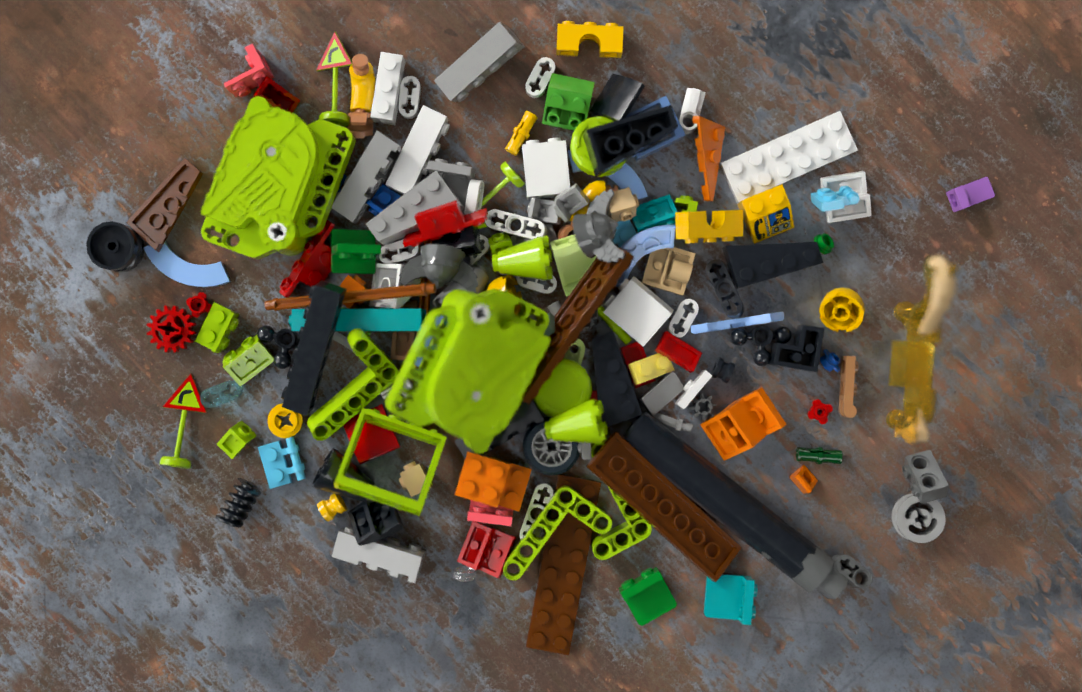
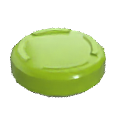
M596 116L588 118L581 122L572 134L570 143L572 160L580 170L588 175L595 176L583 134L586 129L614 122L607 117ZM627 160L598 177L614 174L623 167Z
M564 358L552 371L551 377L542 385L534 401L547 416L555 417L590 400L592 394L591 379L581 365Z

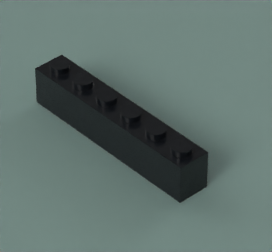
M323 280L311 287L309 292L311 302L303 314V318L306 319L305 324L298 333V339H300L299 346L294 349L292 355L294 364L287 373L289 383L284 388L281 399H284L283 408L306 416L313 410L345 298L346 288Z

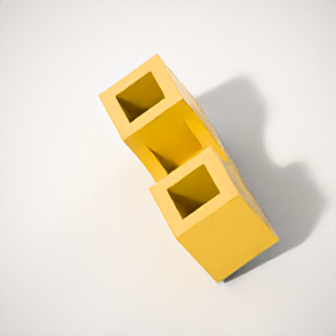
M563 21L562 24H558L556 55L578 56L581 42L593 40L599 45V57L621 58L624 26H619L617 23H607L604 26L597 25L595 22H585L584 25L575 24L573 21Z
M743 210L712 211L710 226L707 222L706 211L675 212L676 239H685V243H698V238H703V242H717L719 237H721V242L735 241V237L743 236Z

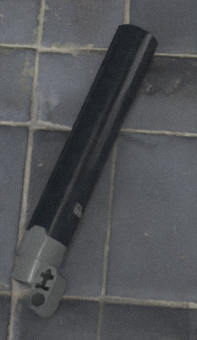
M646 411L642 412V415L638 416L623 434L622 438L683 494L755 551L762 554L769 562L807 592H812L816 589L827 599H836L846 585L862 589L868 588L871 585V573L849 555L828 556ZM858 573L862 577L860 584H858L856 581V575Z

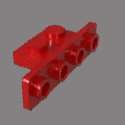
M457 200L416 213L414 218L420 230L406 234L403 239L404 247L410 245L411 247H416L425 240H437L444 234L450 232L458 233L471 225L474 227L479 226L487 220V208L463 215Z
M327 220L323 230L315 234L313 239L306 243L303 255L294 262L289 277H286L280 284L279 293L289 298L299 281L312 287L321 280L324 281L331 271V248L325 245L324 242L335 224Z

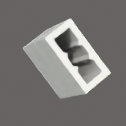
M550 138L548 142L539 143V140L526 141V144H522L527 200H531V197L539 199L556 197L570 188L566 140L561 141V138Z
M633 276L630 281L626 278L618 287L621 292L616 297L612 295L604 304L607 308L603 313L644 347L672 315L674 309Z

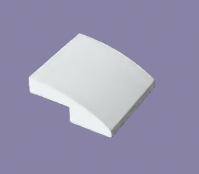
M864 171L820 178L821 188H830V190L836 192L839 191L841 186H849L859 195V202L857 204L844 206V209L825 211L828 223L872 216L870 195L867 194L866 173Z

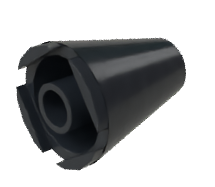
M332 448L324 459V464L319 468L312 486L315 489L364 502L367 498L334 487L344 455L339 450ZM350 462L345 477L374 486L375 482Z

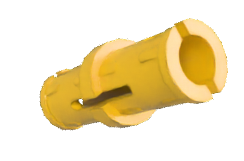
M525 111L520 123L513 129V135L505 147L507 152L517 156L524 141L528 140L532 126L538 119L536 115Z

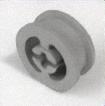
M913 493L904 495L895 503L892 510V524L897 533L903 538L916 543H927L936 539L942 533L946 521L945 512L941 504L934 500L924 503L928 506V510L915 507V510L910 508L907 511L912 504L920 501L918 497H914ZM918 514H921L922 517L919 518V522L915 521V518L918 517ZM911 525L922 529L921 526L928 528L921 533H912L908 527Z

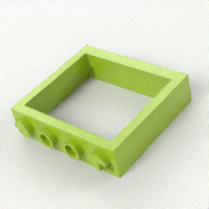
M362 408L334 487L420 516L447 437L438 433L437 430L431 429L428 431L423 429L422 426H417L411 422L409 424L402 422L397 416L382 415L377 409ZM365 422L436 446L418 501L345 477Z

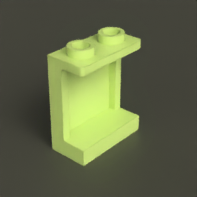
M575 234L550 242L566 296L571 294L596 259V255L590 258L583 253L575 238Z

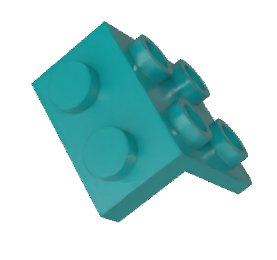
M722 574L717 582L711 581L706 576L704 615L710 618L739 620L742 625H751L752 619H755L756 616L753 597H757L758 585L751 576Z

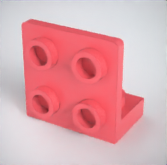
M253 43L245 47L248 53L245 58L252 69L224 83L225 88L235 97H244L250 94L251 89L259 87L266 76L271 79L275 78L263 54Z
M470 500L467 521L505 526L512 525V509L502 506L497 508Z

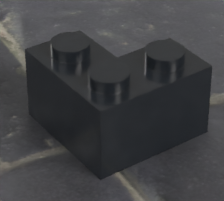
M798 325L794 346L772 343L771 361L768 365L817 372L825 328Z

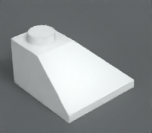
M376 263V272L373 274L371 289L404 286L399 283L402 279L399 275L403 271L402 267L404 265ZM421 278L408 283L407 285L420 284ZM411 297L372 300L369 306L399 309Z

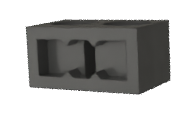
M931 449L905 456L902 472L906 479L909 478L911 491L914 497H918L921 504L947 497L949 485Z

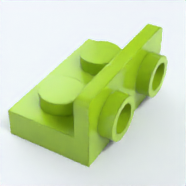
M214 302L195 342L211 349L215 353H221L229 344L230 339L228 337L231 331H234L239 324V319H237L239 313Z
M257 335L254 337L250 336L241 343L238 349L235 351L231 350L224 356L223 368L241 387L274 362V356L258 339Z

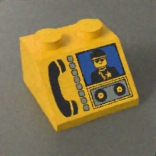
M782 184L744 199L737 204L739 210H743V220L753 244L794 228L791 204Z

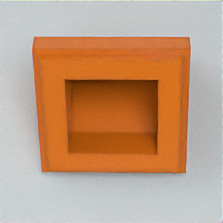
M802 465L789 476L803 494L812 492L818 482L805 465Z

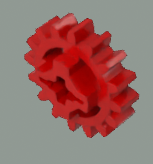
M166 305L164 306V311L156 309L157 316L150 315L153 322L146 325L151 328L147 335L153 336L150 343H158L156 349L161 350L164 348V352L170 353L171 349L173 352H179V347L187 349L186 342H193L190 335H196V332L192 331V327L196 326V323L190 322L193 316L190 314L185 315L186 309L182 308L179 310V306L174 305L171 309L170 306ZM164 317H166V320L163 321L162 323H160V321H161ZM180 319L184 322L185 327L181 324ZM172 326L175 329H179V331L171 332L168 329H164V327ZM183 335V337L178 342H176L177 338Z

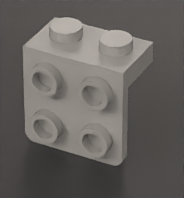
M444 159L428 160L427 170L431 174L436 170L442 175L465 207L469 182L475 177L472 167H469L470 165L464 162H457L455 165L449 164Z

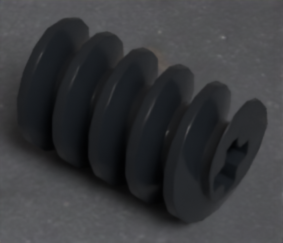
M238 478L242 483L241 485H233L237 493L229 492L233 500L224 501L229 507L220 508L224 515L215 516L222 523L232 527L243 526L242 520H246L248 517L246 512L252 511L250 504H255L257 502L255 497L261 495V491L254 484L242 478Z

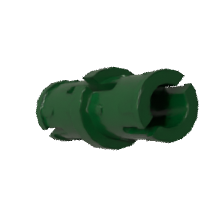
M797 447L796 461H810L816 464L842 463V450H826L822 447H817L816 449Z

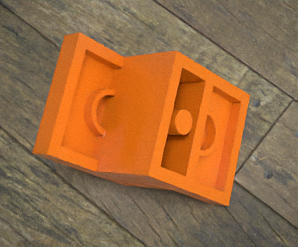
M761 387L733 401L720 413L703 421L700 425L725 461L753 448L768 434L783 428L786 422Z
M468 451L455 495L498 508V506H502L519 512L532 469Z

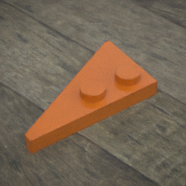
M693 116L692 121L693 124L697 123L699 134L698 138H695L699 172H704L705 185H701L704 201L713 202L723 139L725 137V126L701 116Z

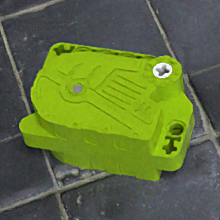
M257 96L250 100L244 117L234 126L235 128L229 140H227L219 167H217L213 184L201 210L202 215L206 216L201 229V235L210 243L258 260L276 252L287 256H295L303 251L304 246L308 242V237L323 230L356 140L351 131L343 126L322 119L306 125L294 113L272 107L265 98ZM347 136L349 140L342 143L340 138ZM335 155L341 156V162L338 165H332L331 159ZM327 176H333L334 178L330 186H324L323 183ZM324 196L326 199L325 204L317 207V198ZM317 217L318 224L313 228H309V219ZM213 230L224 235L220 238L210 233ZM238 235L239 243L232 247L230 243L231 238Z
M494 288L477 294L462 289H455L444 297L442 307L432 310L427 315L386 398L385 404L386 408L396 416L417 426H425L433 422L447 432L462 438L465 445L476 453H483L489 448L494 436L505 429L515 411H517L523 399L522 396L535 374L534 371L550 343V338L544 335L549 324V316L540 308L504 290ZM519 304L520 312L515 315L514 308ZM531 314L538 318L537 322L529 318V315ZM442 315L443 318L440 322L439 327H437L436 319L438 316ZM432 336L433 339L429 347H426V339ZM422 357V361H421L419 367L416 368V367H415V362H416V360H417L418 358ZM412 378V386L409 389H405V382ZM403 392V393H405L407 396L405 397V396L401 395L400 393ZM397 402L402 403L401 407H396L395 404Z

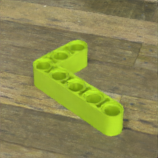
M357 328L350 331L347 341L354 353L366 364L367 368L308 418V428L317 441L328 439L361 411L362 408L395 382L399 374L391 358L362 329Z
M591 443L592 458L595 456L594 449L598 445H604V443ZM610 488L609 490L626 522L593 539L591 548L594 556L599 560H606L649 537L652 531L651 525L635 510L632 513L625 512V507L628 504ZM638 523L646 524V528L642 532L635 531V527ZM620 533L627 535L623 542L616 541V536ZM604 543L607 545L606 551L602 553L597 552V546Z
M561 486L505 561L504 575L510 580L519 579L568 512L599 534H605L610 531L612 527L610 516L572 487ZM569 491L572 494L571 500L568 502L561 501L559 498L560 493ZM581 504H587L590 507V511L586 515H581L577 511ZM556 509L559 512L558 518L555 520L548 519L546 516L547 511ZM600 517L608 520L607 525L603 528L595 525L596 520ZM537 527L544 528L546 531L545 536L541 538L536 537L533 533L534 529ZM524 545H529L533 549V552L528 556L523 555L520 551ZM509 564H517L520 570L515 574L510 573L507 569Z

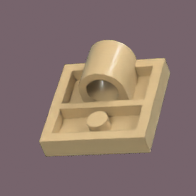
M675 247L651 252L641 283L683 296L692 272V264L696 253Z

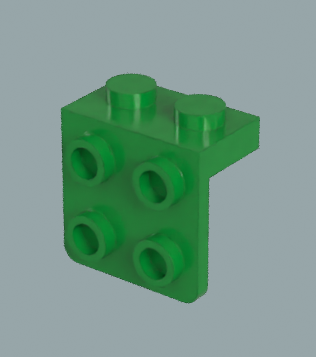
M650 567L640 573L641 576L634 580L633 578L626 580L619 588L620 594L640 626L651 622L677 606L657 567L653 569Z

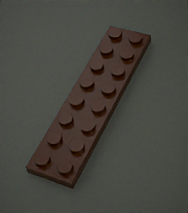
M619 248L625 252L624 259L619 258L618 262L611 261L608 263L604 260L602 262L596 257L556 313L555 332L548 336L550 343L522 396L523 401L530 404L536 398L542 385L551 377L552 371L557 364L564 359L567 350L576 342L578 335L591 321L592 315L603 304L610 290L616 286L617 280L622 273L629 268L634 258L630 252Z
M613 432L586 466L711 581H718L742 547L617 432Z
M563 474L558 475L555 492L561 486H570L597 506L601 482ZM563 491L560 493L559 498L563 502H568L571 500L572 494L569 491ZM581 504L577 511L581 515H586L590 511V507L587 504ZM551 509L550 520H555L558 518L559 512L556 509ZM569 512L544 546L526 642L527 648L569 655L593 530Z

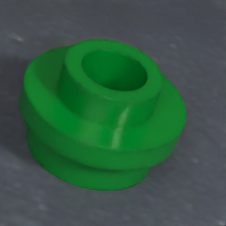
M818 234L814 237V242H817L820 253L827 255L834 248V242L828 234Z

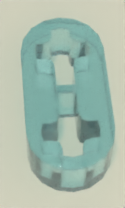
M234 380L226 381L205 389L200 395V401L205 407H217L238 399L242 395L243 388ZM230 384L232 387L237 388L234 391V396L232 394L224 395L223 391L230 389ZM209 392L211 395L219 393L220 397L215 398L213 404L211 401L207 402L206 400L209 397Z

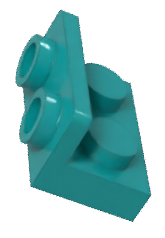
M670 194L640 204L636 208V216L632 218L637 233L661 225L676 226L675 212H677V209Z

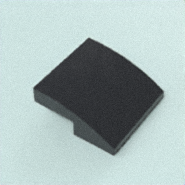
M612 74L590 111L596 116L607 117L613 121L624 119L629 114L645 85L634 79Z
M365 500L348 511L359 546L386 538L403 528L397 508L376 501L370 504Z

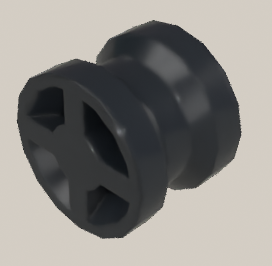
M718 357L711 372L712 378L718 377L727 384L736 364L732 362L727 363L723 358Z

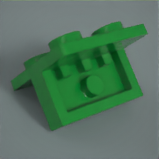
M333 229L331 231L332 273L375 274V257L381 254V245H375V236L370 230Z

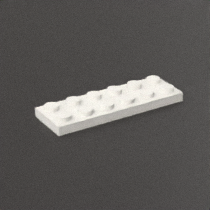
M838 111L720 163V166L738 204L744 199L858 151L841 111Z

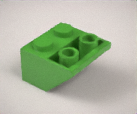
M552 73L542 124L575 131L577 126L587 119L595 82Z

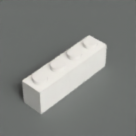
M424 105L422 106L385 184L388 188L404 195L420 183L422 175H427L428 160L431 159L432 155L436 156L440 148L438 142L441 135L445 136L450 124H448L447 116Z

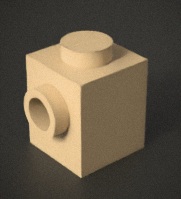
M630 187L614 191L615 195L611 200L608 210L609 217L617 222L628 221L635 217L636 208L639 207L636 194L632 195Z
M413 461L403 466L404 471L400 473L401 478H399V482L404 490H408L411 497L421 492L427 475L422 462L416 464Z

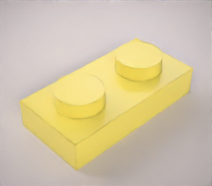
M659 353L628 364L635 385L674 371L671 360Z

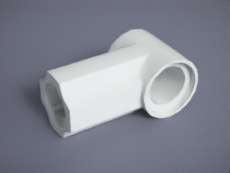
M687 88L678 120L685 134L692 133L697 127V123L693 124L692 127H686L683 124V119L689 118L692 120L693 116H700L705 92L699 89Z

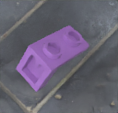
M988 177L946 192L953 212L995 196Z

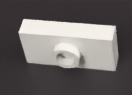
M703 370L694 381L690 379L683 387L685 392L675 404L681 409H685L712 375Z

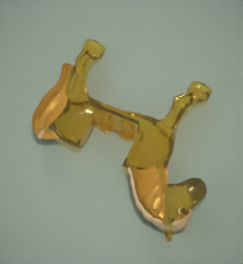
M927 255L925 259L923 275L926 281L927 293L922 301L915 305L908 301H903L894 307V316L907 329L906 341L892 340L889 386L904 387V411L899 409L891 410L887 414L886 423L891 429L895 430L894 437H903L908 443L927 442L928 430L926 423H932L936 413L937 389H932L935 343H941L942 320L952 305V300L955 298L957 280L954 278V275L959 269L957 264H950L943 256L934 257L933 255Z

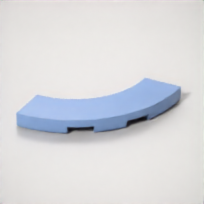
M568 150L573 173L582 171L572 160L571 152ZM625 163L620 170L606 176L620 190L630 187L632 195L636 194L638 200L648 197L640 178L628 164Z
M661 225L648 228L632 236L620 247L630 252L634 258L629 268L617 280L615 287H619L626 278L628 279L636 262L644 255L660 249L674 248L675 225Z
M166 241L160 252L154 250L150 245L143 247L151 262L163 274L177 282L196 287H215L231 282L221 261L209 265H197L186 262L171 250Z
M776 312L690 326L691 333L698 334L783 321L784 313Z

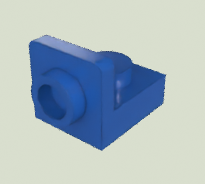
M382 184L373 198L366 202L370 207L368 211L376 216L401 196Z

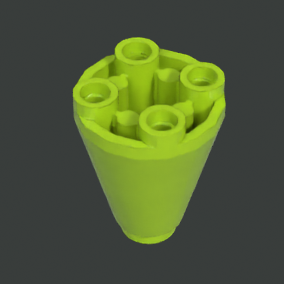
M539 236L492 255L494 272L539 280L553 279L552 266H550L552 251L550 249L549 236Z
M592 399L550 418L549 421L544 423L547 439L567 442L604 443L606 435H608V427L606 422H602L601 414L604 413L602 401Z

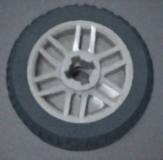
M545 417L544 421L538 424L534 422L532 427L527 430L523 440V453L526 461L535 471L544 475H559L571 469L577 462L580 455L578 442L547 439L544 423L553 417ZM554 442L556 448L549 450L547 447L548 443Z

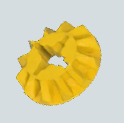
M283 403L278 404L268 415V427L277 437H293L301 430L303 423L302 414L283 408ZM290 414L289 421L293 426L286 424L280 428L283 421L279 416L286 417Z

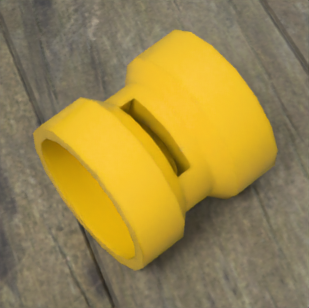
M337 494L330 495L329 500H322L317 503L318 510L327 522L334 519L337 513L342 514L347 511L344 500Z

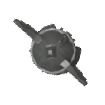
M612 189L608 192L603 191L599 196L596 195L593 202H590L586 214H576L573 217L575 238L583 253L590 258L596 255L600 261L603 262L604 260L608 263L611 261L618 262L619 258L624 259L625 252L617 248L613 242L618 222L609 217V206L615 195Z
M442 244L421 246V255L409 259L408 263L402 267L403 271L399 275L402 278L399 283L404 286L420 278H428L430 282L435 283L436 288H441L444 284L452 281L460 284L469 292L477 293L475 288L479 286L476 280L478 277L473 271L474 268L463 261L466 256L465 252Z

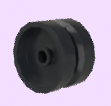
M113 221L103 222L94 227L88 235L86 242L87 254L91 261L100 268L115 272H126L137 267L143 259L145 251L143 248L144 241L136 231L129 226Z

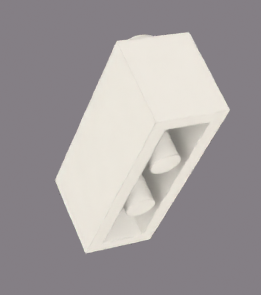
M381 52L370 116L373 122L389 125L396 124L400 84L403 80L405 68L403 55Z

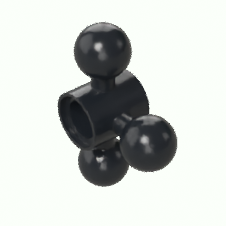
M268 325L260 327L257 336L261 342L268 343L275 340L277 345L281 347V351L274 356L275 366L280 369L289 367L291 356L288 354V351L299 345L298 333L291 331V329H281L275 332ZM286 333H290L292 336V342L289 345L283 342V336Z
M767 326L755 327L750 333H747L744 329L737 328L730 335L732 343L737 346L744 345L747 340L758 346L753 360L756 365L761 367L768 365L771 361V355L766 350L765 345L769 344L772 339H775L778 343L785 344L792 337L790 329L785 326L778 327L775 332H772ZM759 330H763L766 334V339L763 342H759L756 338V333Z

